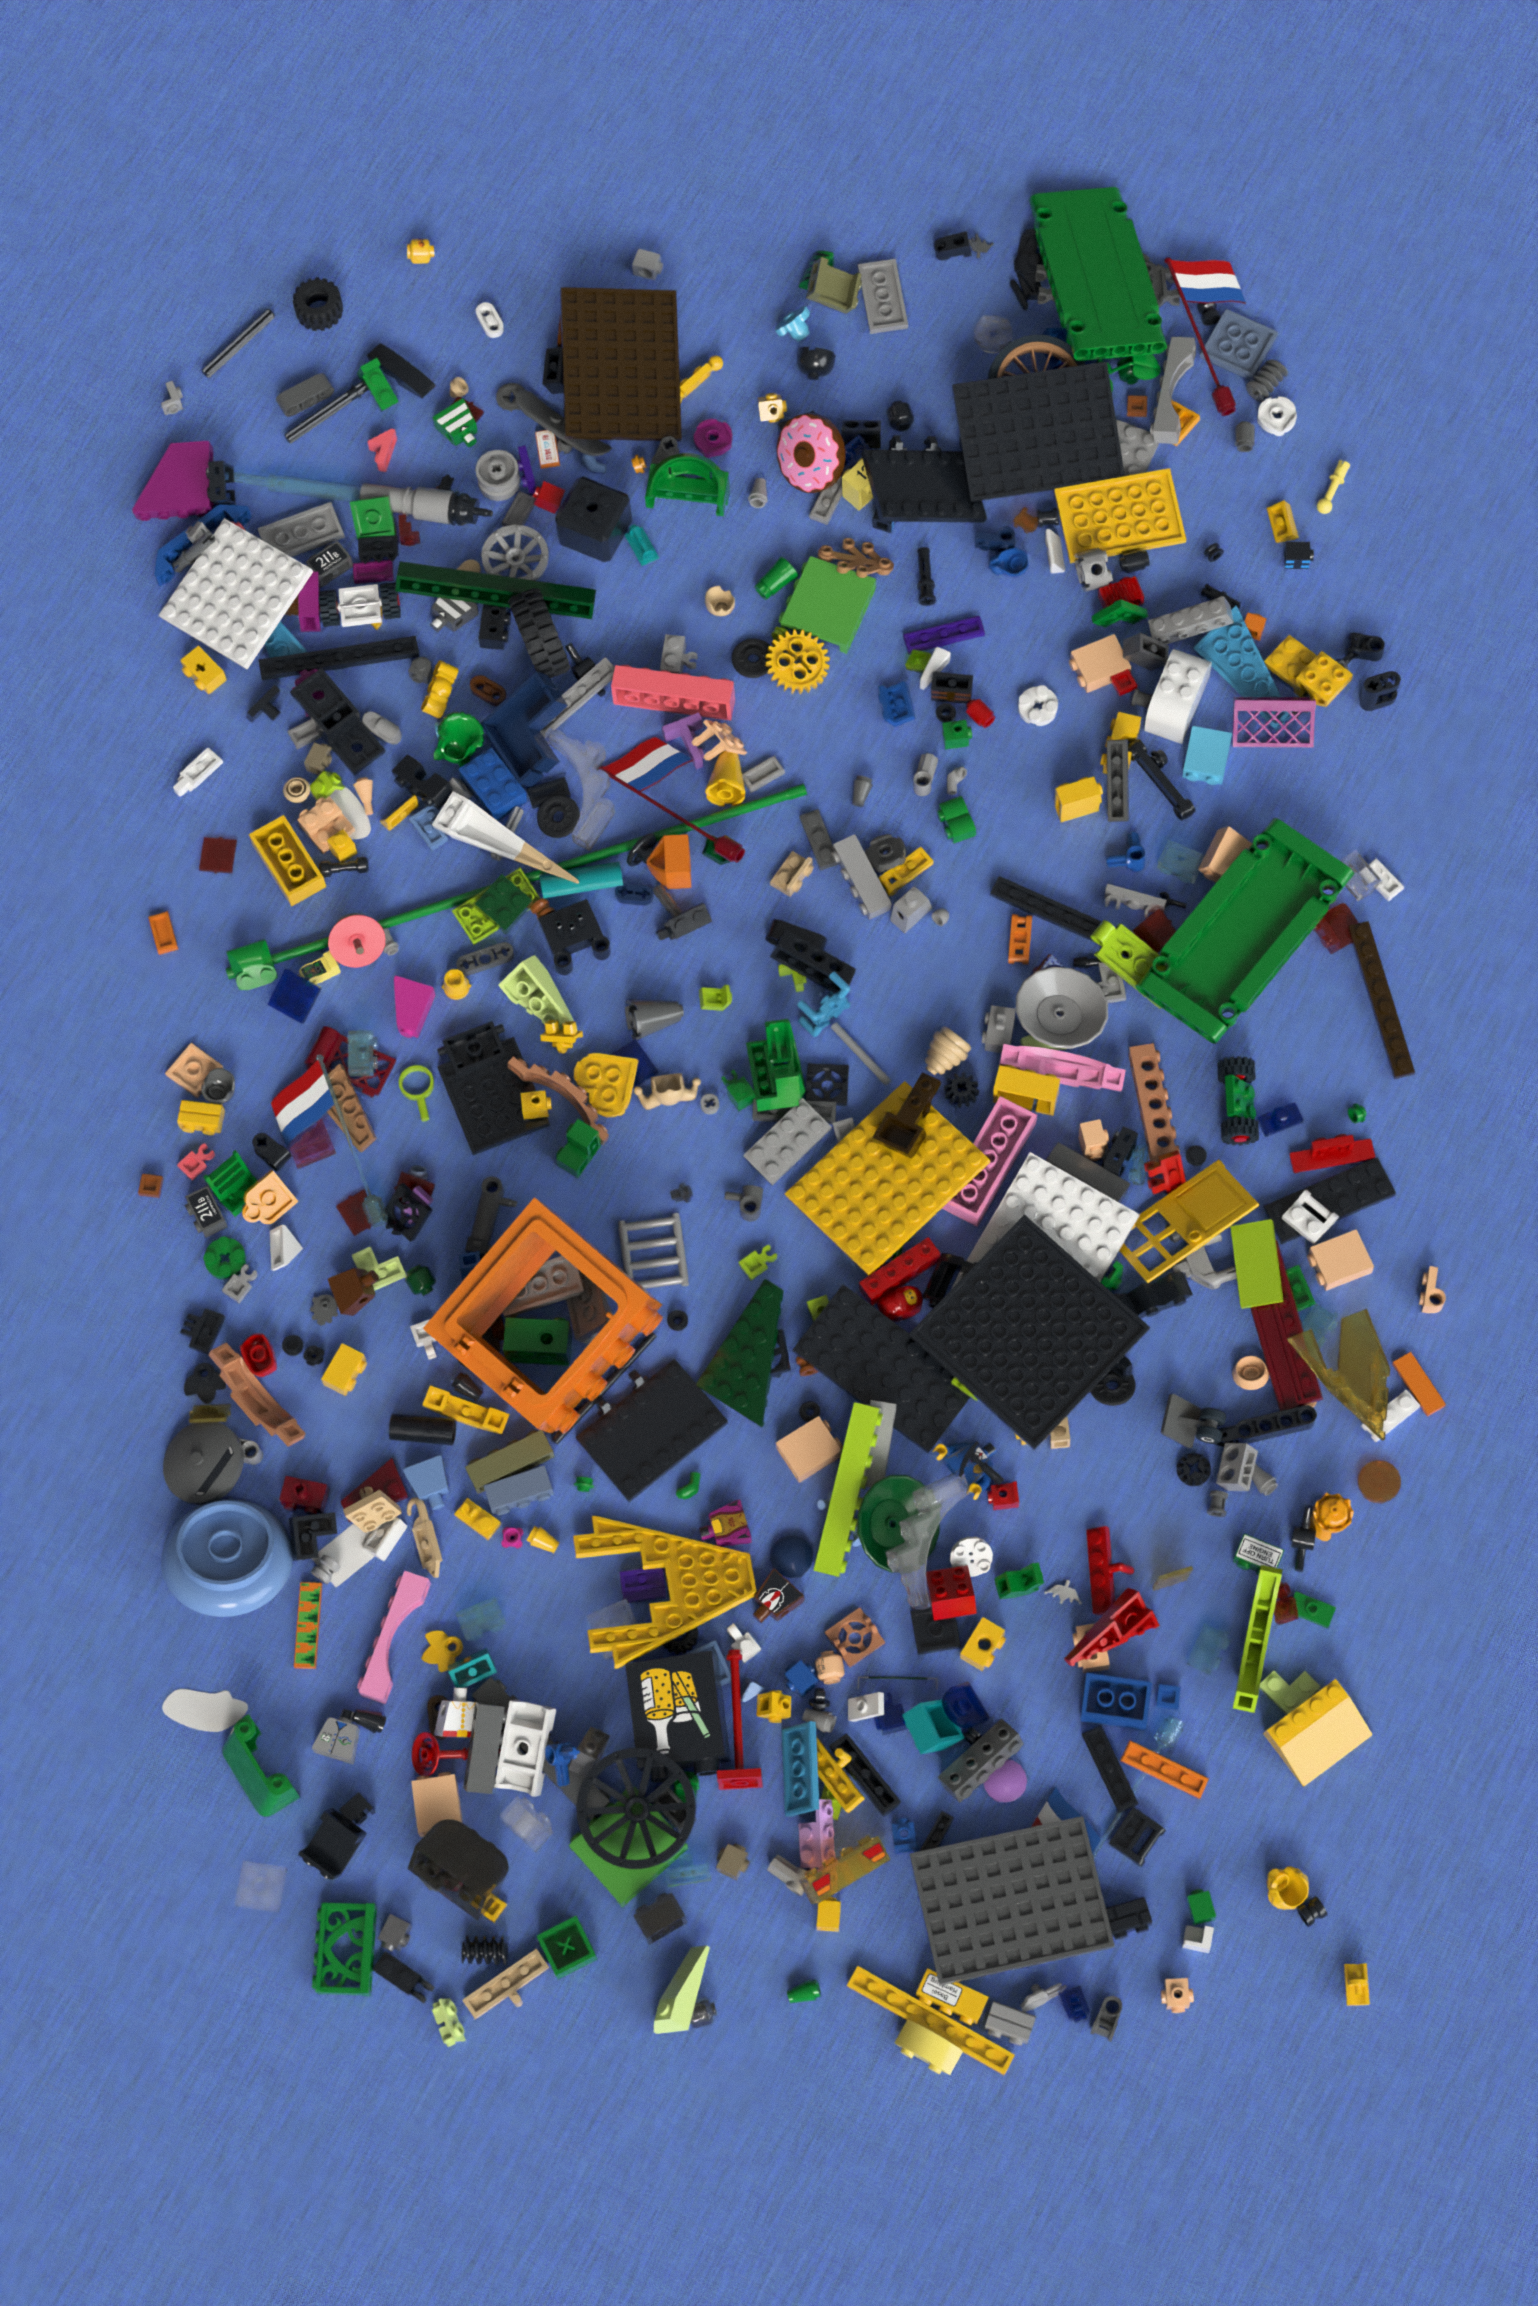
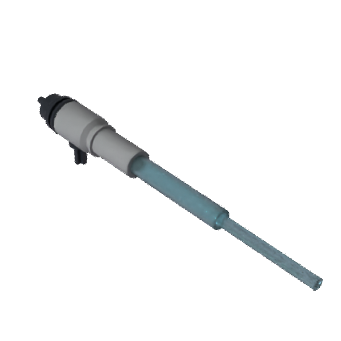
M234 472V482L267 486L269 491L344 502L389 495L392 512L402 513L405 517L412 515L415 520L451 524L453 526L457 523L458 526H463L467 523L476 524L478 516H493L492 510L480 508L478 498H471L467 493L460 494L459 491L454 493L451 490L454 478H450L448 474L442 477L440 485L435 488L419 486L416 490H413L409 486L406 489L363 483L362 486L273 473L266 477ZM225 473V480H229L228 473Z

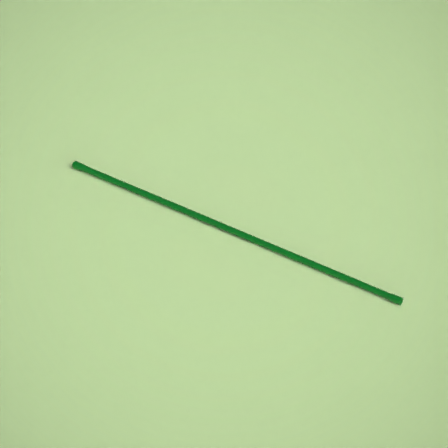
M803 783L769 796L690 820L689 822L698 828H702L773 804L805 796L807 791ZM681 823L653 832V834H655L656 842H658L665 835H680L694 829ZM643 836L556 864L564 870H570L630 851ZM537 869L525 873L529 882L540 879V874H546L547 872ZM491 885L387 917L377 922L381 925L382 929H386L463 904ZM329 936L272 954V961L274 964L327 948L329 947ZM225 968L228 979H234L232 968Z

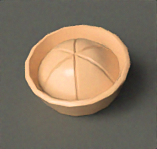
M1256 1356L1241 1358L1232 1371L1235 1383L1247 1390L1263 1387L1270 1375L1266 1364Z

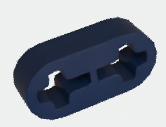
M623 883L622 886H617L615 889L617 901L623 904L645 906L649 905L654 898L652 888L647 885ZM623 890H627L628 893L625 897L621 896ZM643 892H647L648 895L645 899L641 897Z

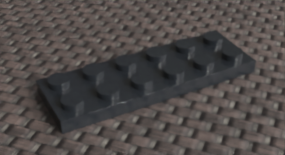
M1377 1157L1264 1205V1210L1268 1218L1273 1220L1274 1230L1281 1244H1284L1302 1236L1286 1223L1282 1216L1306 1189L1320 1204L1331 1213L1335 1212L1339 1216L1336 1221L1392 1198L1396 1195V1192ZM1306 1202L1302 1205L1323 1224L1327 1219Z

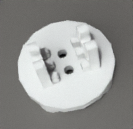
M978 1537L963 1538L953 1546L950 1552L952 1567L968 1565L970 1577L986 1573L991 1568L993 1553L990 1545L984 1539Z

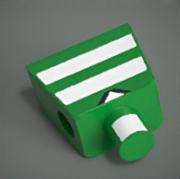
M463 398L432 417L434 427L453 445L457 446L463 441L467 447H472L476 444L477 439L474 437V434L478 432L477 425Z

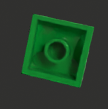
M265 939L226 951L239 990H251L269 984L278 978Z

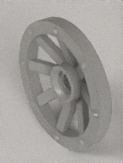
M509 525L496 530L487 538L482 548L481 557L487 574L502 576L498 573L511 568L509 577L516 578L517 570L521 569L527 575L519 577L520 579L536 581L544 573L548 565L549 553L544 538L536 530L524 525ZM515 534L514 547L510 548L503 537ZM521 535L532 538L523 550L520 548ZM498 542L506 552V555L491 551L493 545ZM537 544L539 545L541 555L526 556ZM489 558L504 561L505 563L492 568ZM539 562L534 571L525 563Z

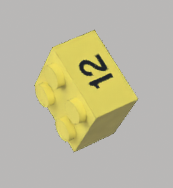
M862 457L853 468L847 469L842 475V497L858 511L873 499Z

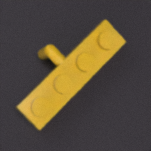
M816 1736L818 1776L843 1809L849 1813L865 1799L842 1769L851 1761V1756L841 1748L835 1750V1755L840 1759L836 1762Z

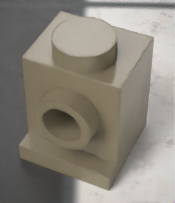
M314 742L304 761L306 770L318 776L325 771V768H328L332 761L330 754L332 748L322 743L320 745Z

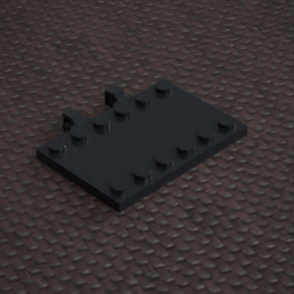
M893 435V438L889 441V450L864 449L861 453L880 522L984 523L987 519L982 501L970 503L962 451H941L935 436H928L923 443L926 445V448L923 451L907 450L906 447H903V442L900 440L901 435Z
M675 1359L651 1378H648L646 1375L642 1378L634 1369L628 1374L629 1379H632L635 1383V1386L632 1388L633 1392L617 1405L615 1403L609 1405L602 1396L596 1399V1405L601 1410L598 1413L600 1418L575 1437L628 1502H631L728 1424V1420Z

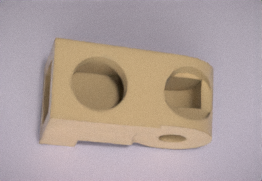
M1068 1417L1050 1434L1051 1449L1070 1447Z

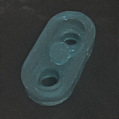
M1137 1145L1136 1149L1132 1151V1161L1134 1163L1133 1168H1130L1129 1180L1133 1182V1185H1144L1146 1176L1144 1163L1148 1162L1147 1145Z

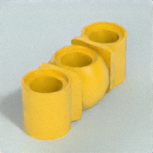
M442 660L438 661L433 671L432 681L427 689L428 694L422 703L421 711L437 719L443 716L452 691L451 685L455 682L459 671L457 667Z

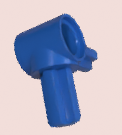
M1131 832L1127 835L1128 848L1125 854L1107 856V867L1126 866L1127 869L1133 872H1139L1144 869V847L1140 845L1139 834Z
M570 1742L547 1745L545 1749L547 1762L551 1766H555L558 1786L569 1785L567 1764L571 1763L572 1759H577V1754H580V1751L576 1750V1747L572 1746Z

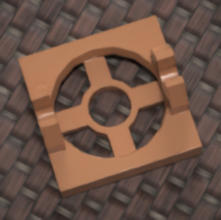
M860 1607L825 1631V1635L849 1668L885 1644L875 1624L871 1622V1619L864 1614ZM859 1622L866 1626L860 1631L853 1630L849 1623ZM843 1628L847 1636L846 1640L840 1644L839 1633ZM870 1632L871 1642L868 1648H866L863 1644V1637ZM851 1633L860 1634L861 1641L858 1644H852L849 1641ZM849 1646L857 1647L860 1653H849L846 1651V1648Z

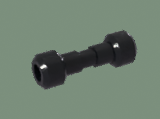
M357 857L356 861H348L347 863L321 861L319 863V871L323 878L331 877L332 873H341V871L367 873L369 871L368 859L366 857Z

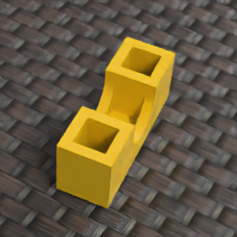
M1118 712L1116 719L1112 718L1110 730H1113L1112 736H1107V740L1136 741L1142 717ZM1128 751V770H1129V766H1130V763H1131V757H1132V752H1129V751ZM1105 753L1102 754L1100 765H1103L1104 774H1107V754Z

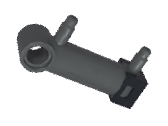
M494 1176L487 1177L482 1182V1192L475 1220L465 1247L466 1253L479 1251L481 1258L492 1248L490 1240L499 1205L506 1207L517 1206V1201L503 1198L504 1189L501 1180ZM490 1187L498 1188L497 1191L493 1193L488 1192V1189Z

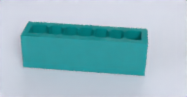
M619 861L565 870L577 878L579 883H574L550 873L540 874L543 898L623 885Z

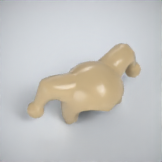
M682 1073L651 1077L652 1093L648 1097L642 1093L643 1090L639 1086L634 1088V1094L638 1096L641 1105L646 1110H651L661 1104L671 1106L679 1101L694 1100L697 1096L701 1080L697 1077L694 1078L691 1089H687L684 1085Z

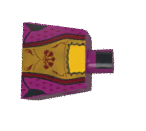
M740 1499L709 1513L711 1524L699 1528L702 1540L715 1537L717 1546L724 1547L752 1543Z

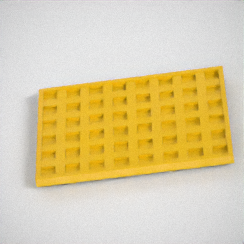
M906 1081L898 1086L785 1193V1196L868 1276L885 1263L990 1163V1159L932 1105L928 1115L924 1119L921 1118L917 1124L924 1128L926 1137L913 1158L906 1157L874 1142L872 1137L886 1113L890 1112L897 1116L911 1092L912 1087Z

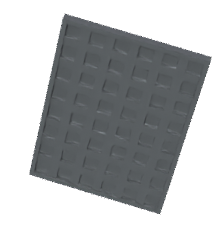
M1083 1816L910 1853L939 1986L1115 1947Z

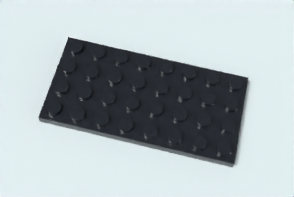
M844 1284L792 1350L793 1353L861 1404H870V1400L897 1404L893 1428L926 1453L931 1451L970 1399V1396L952 1385L951 1381L954 1377L910 1338L908 1332Z

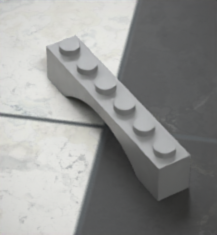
M1171 337L1170 345H1167L1166 356L1168 357L1163 362L1164 376L1160 377L1161 391L1157 392L1158 407L1154 408L1155 422L1151 423L1150 433L1154 435L1155 443L1178 444L1181 425L1179 415L1171 403L1172 394L1179 379L1187 370L1194 366L1196 355L1195 338Z

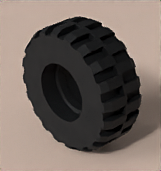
M532 588L512 596L508 603L535 670L548 675L550 678L568 672L571 666L540 589Z

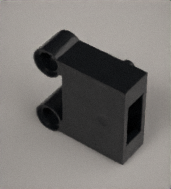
M587 899L538 918L539 926L554 958L555 970L558 974H570L573 970L570 954L592 946L593 955L596 959L606 960L610 956L609 940L603 936ZM599 946H605V947H606L604 950H597V949H596V948L599 947ZM561 961L568 962L566 965H559Z

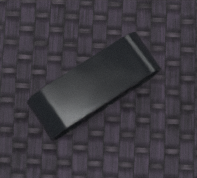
M778 919L772 921L765 937L767 942L775 945L786 929L824 950L827 943V938L821 934Z

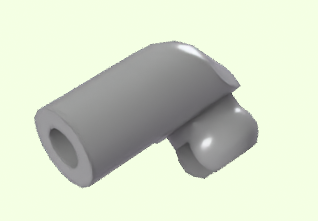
M959 767L948 774L947 794H957V784L967 775L966 768Z

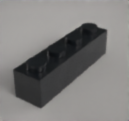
M941 1811L920 1851L938 1848L952 1825L954 1817Z

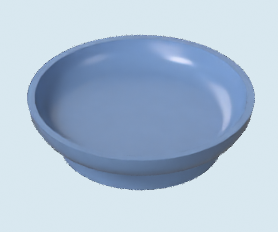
M223 1499L205 1503L186 1513L170 1530L165 1540L161 1557L164 1580L175 1598L196 1612L217 1617L246 1614L268 1603L285 1585L293 1563L291 1541L286 1529L278 1518L264 1507L237 1499Z

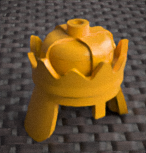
M1325 1493L1321 1499L1316 1501V1504L1313 1506L1310 1528L1316 1529L1315 1537L1322 1541H1328L1331 1538V1533L1341 1532L1351 1524L1354 1511L1351 1508L1350 1499H1345L1338 1493L1333 1495Z

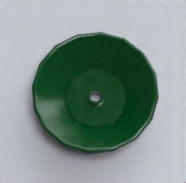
M888 1475L875 1482L863 1496L857 1514L858 1537L864 1553L877 1567L890 1573H906L923 1565L934 1551L940 1533L939 1511L933 1495L925 1485L908 1475Z

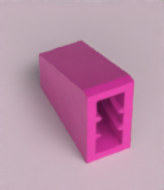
M395 975L394 990L398 1030L401 1035L407 1038H412V1036L418 1038L435 998L434 988Z

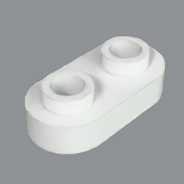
M486 302L479 304L476 308V316L486 335L491 338L501 336L504 332V326L494 306Z

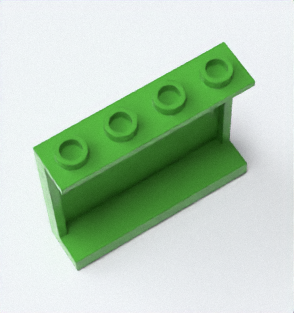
M810 556L808 562L803 563L801 568L802 575L800 579L797 578L793 587L795 591L793 595H789L786 602V611L781 612L779 623L784 628L795 629L799 632L804 630V634L807 635L811 632L813 637H819L821 640L839 645L840 652L847 654L876 590V579L870 576L860 578L852 570L845 574L839 573L836 570L837 565Z
M633 1787L636 1796H638L639 1790L636 1787ZM625 1790L621 1795L630 1799L627 1790ZM618 1801L615 1804L613 1802L610 1803L607 1807H622L625 1805ZM640 1803L635 1804L632 1808L633 1814L640 1815L643 1812V1805ZM650 1812L651 1815L671 1827L659 1812ZM625 1813L603 1814L598 1819L597 1817L593 1818L588 1824L594 1838L623 1817ZM646 1819L645 1821L658 1855L671 1846L676 1839ZM631 1820L599 1844L609 1853L619 1857ZM637 1823L626 1858L629 1860L650 1858L639 1823ZM580 1832L570 1839L571 1843L569 1844L570 1850L580 1858L622 1908L688 1850V1845L685 1843L678 1853L660 1865L646 1869H626L615 1866L599 1857L588 1846Z

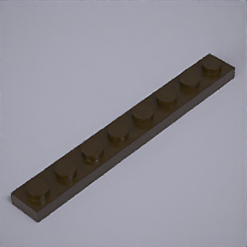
M1369 921L1349 925L1348 931L1393 1078L1398 1079L1414 1075L1413 1063Z

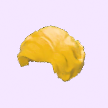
M1288 1866L1285 1869L1275 1868L1269 1871L1267 1875L1268 1900L1274 1907L1283 1910L1296 1909L1308 1898V1877L1300 1869Z

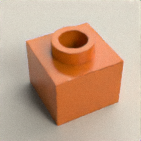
M1247 613L1245 623L1252 638L1260 641L1267 618L1262 617L1260 614Z

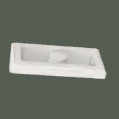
M1046 529L1045 542L1051 574L1065 572L1060 537L1050 529Z
M397 1517L381 1524L373 1530L362 1548L378 1559L385 1561L406 1530L407 1525Z

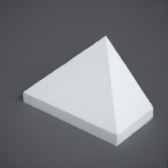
M286 1225L270 1230L271 1270L273 1271L288 1265L303 1249Z

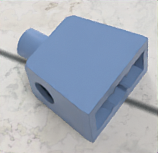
M441 1455L403 1469L406 1479L419 1499H422L424 1502L429 1501L432 1510H437L444 1506L441 1496L448 1494L449 1489Z

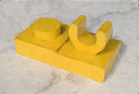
M469 1498L463 1502L454 1514L455 1517L488 1541L501 1525L499 1520Z

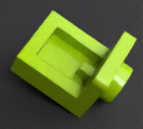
M323 771L311 783L310 790L318 800L322 797L326 799L336 789L343 790L345 786L337 773Z
M783 964L779 965V976L792 974L796 992L804 991L803 984L807 983L806 977Z
M724 985L721 989L702 987L699 990L700 1008L724 1011L732 1002L730 986Z

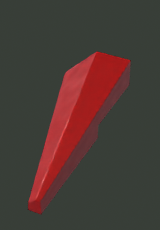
M1127 1587L1064 1660L1070 1666H1075V1663L1080 1660H1088L1098 1652L1108 1651L1127 1642L1129 1638L1135 1635L1145 1634L1144 1631L1151 1628L1156 1629L1160 1625L1153 1610L1146 1608L1139 1591Z

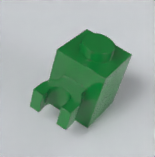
M732 1070L731 1075L734 1078L727 1080L725 1076H722L721 1081L727 1086V1096L739 1112L753 1103L755 1094L744 1076L738 1079L735 1070Z

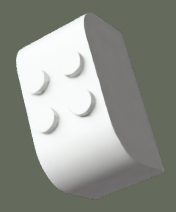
M1176 649L1171 651L1152 696L1146 715L1144 731L1180 744L1183 743L1209 680L1212 662Z

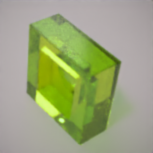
M913 650L905 664L906 669L923 673L932 656L931 653Z

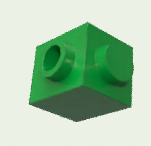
M966 720L942 723L945 750L969 746V739H972V729L967 727Z

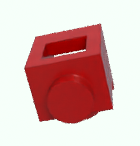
M1017 1481L991 1485V1491H987L988 1504L993 1505V1510L1019 1508ZM999 1493H1007L1006 1497L999 1496Z

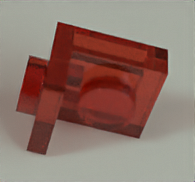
M406 514L398 515L401 545L414 546L420 544L419 531H412L411 522H407Z

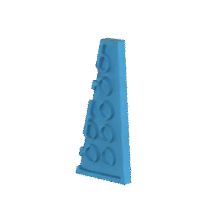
M1236 605L1231 610L1234 623L1211 630L1194 649L1205 660L1212 662L1211 666L1242 697H1281ZM1267 711L1259 713L1266 721L1272 717ZM1282 711L1277 716L1282 724L1291 717L1287 711ZM1275 719L1269 723L1276 731L1281 727Z

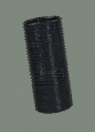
M396 1413L391 1415L389 1423L390 1441L447 1444V1446L454 1444L456 1435L455 1418H429V1416L400 1415Z

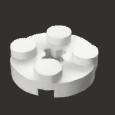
M1285 397L1267 398L1259 406L1257 422L1265 431L1271 434L1282 436L1290 431L1296 423V407L1293 402ZM1273 413H1281V418H1274Z
M1040 685L1029 688L1019 697L1018 712L1026 723L1043 726L1054 720L1058 711V700L1056 695L1046 686ZM1035 703L1042 704V709L1040 710L1038 708L1034 709L1033 707L1035 706Z

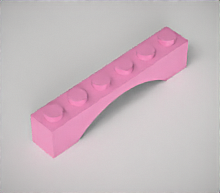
M404 1571L403 1576L398 1577L396 1582L397 1592L395 1596H391L388 1608H390L389 1613L382 1619L380 1637L376 1636L373 1648L375 1650L372 1657L369 1656L366 1661L365 1669L367 1671L365 1676H361L358 1682L357 1689H359L362 1697L386 1704L393 1686L388 1664L392 1638L405 1617L414 1609L424 1604L431 1585L429 1578Z

